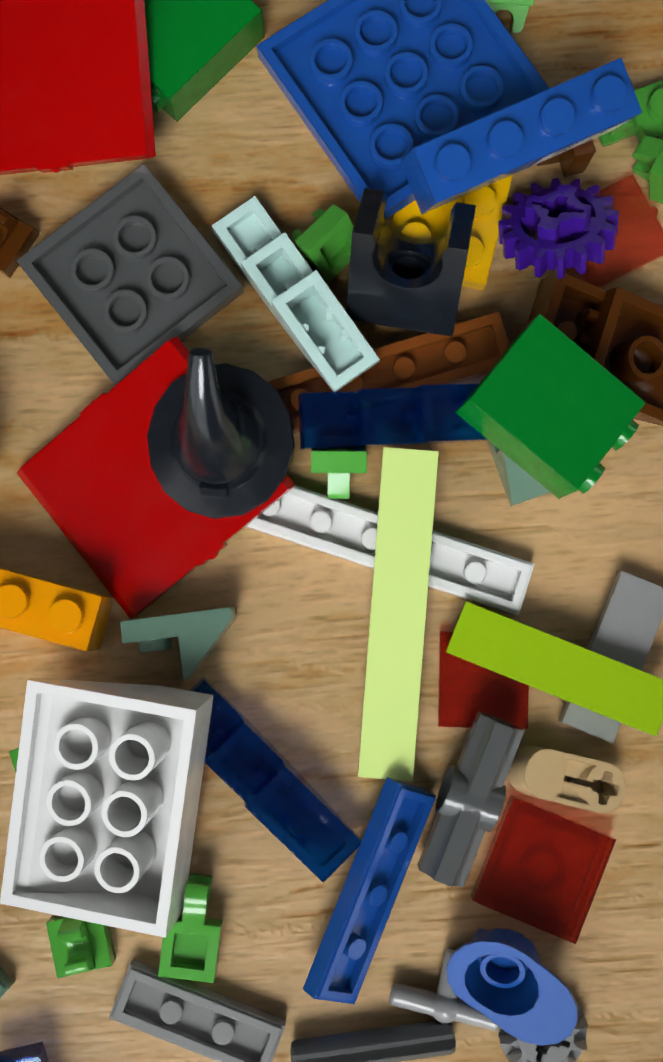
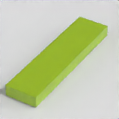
M465 601L446 653L657 737L663 721V679Z

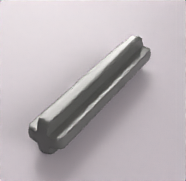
M434 1020L296 1039L291 1043L290 1055L291 1062H402L452 1055L456 1049V1041L452 1023H441Z

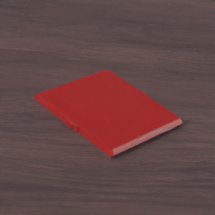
M0 0V175L35 171L58 173L60 171L73 170V167L155 157L144 0Z
M177 336L165 342L109 392H103L98 398L93 400L79 413L80 417L27 461L17 472L21 480L131 620L197 566H202L210 559L216 558L218 553L228 545L227 542L295 486L287 475L267 502L245 515L216 519L185 510L164 492L150 465L147 434L155 405L170 384L187 373L189 351Z

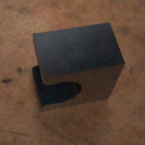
M364 188L352 231L347 314L354 321L453 337L476 205L456 202L451 210L447 233L444 236L428 244H413L398 238L386 225L384 219V210L387 202L385 192Z

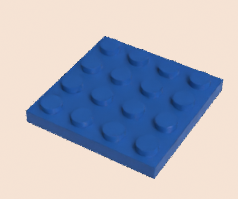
M327 0L256 45L258 58L358 201L361 202L364 188L385 192L387 202L384 210V219H387L415 201L400 163L414 147L550 89L485 0Z

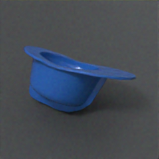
M480 928L474 934L472 942L463 944L452 953L446 970L447 981L453 992L466 1004L481 1012L504 1031L523 1042L540 1046L558 1044L572 1034L578 1021L577 1003L570 989L553 972L541 964L540 955L535 946L523 934L511 929L495 928L486 930Z

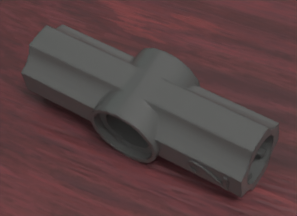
M477 711L470 732L465 739L457 765H452L448 769L440 786L435 811L438 813L417 864L419 871L445 885L464 887L485 831L491 832L501 815L506 797V786L504 783L525 732L522 728L499 717Z

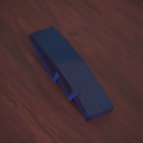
M478 384L420 385L416 388L360 389L355 392L301 393L298 395L300 450L489 441L455 413Z
M203 676L189 691L214 695L204 762L244 800L245 807L324 883L360 846L362 840L286 758Z

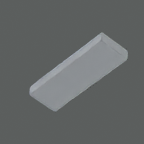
M617 571L587 649L642 671L663 617V587L627 572ZM567 701L558 720L610 743H614L621 725L620 722Z
M132 959L110 1013V1019L218 1062H272L285 1028L286 1019L187 980L158 977L159 969Z

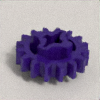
M553 178L550 187L544 189L538 183H532L530 195L527 196L516 192L513 194V205H503L502 220L498 221L500 244H503V256L505 259L515 257L516 269L519 271L530 265L535 266V277L539 278L547 270H555L557 278L561 279L564 278L566 269L572 267L580 274L586 273V261L590 260L594 263L602 264L605 261V250H614L619 213L618 210H613L612 196L600 198V186L593 185L586 190L580 189V179H574L570 185H563L558 178Z

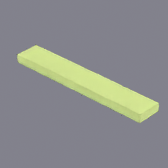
M383 447L358 777L386 779L389 777L395 780L413 782L439 451Z

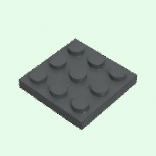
M144 163L17 260V263L115 386L169 339L177 336L180 341L184 340L244 293L242 284Z

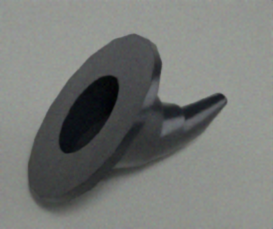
M207 348L189 350L187 373L172 382L155 405L147 434L150 465L164 492L185 510L213 519L245 515L270 500L287 477L295 448L292 418L277 389L252 370L227 363L215 364L213 353Z

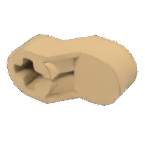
M525 745L517 750L508 772L510 784L516 791L522 794L597 813H610L617 809L623 801L626 790L623 773L617 766L611 763L534 745ZM565 776H569L568 782L564 781Z

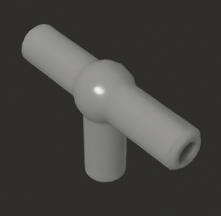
M450 947L445 950L437 992L400 983L392 985L389 1003L392 1006L432 1015L441 1023L456 1021L493 1031L499 1029V1026L458 998L447 981L446 966L452 953L457 950L456 948Z

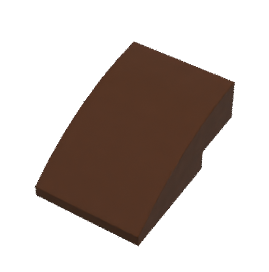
M555 273L541 279L527 325L540 313L646 402L634 419L663 426V306L620 287L606 291L567 273L561 279H558Z

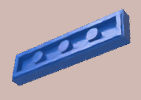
M389 777L386 778L303 987V990L313 999L355 1004L435 801L436 795L415 785Z

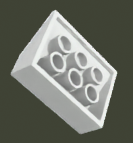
M47 678L28 679L0 904L166 938L183 912L214 695L158 685Z

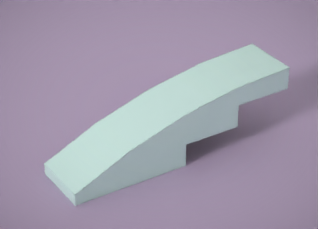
M256 196L211 225L213 233L246 279L334 393L380 361L318 271H312L285 232L283 234L280 232Z

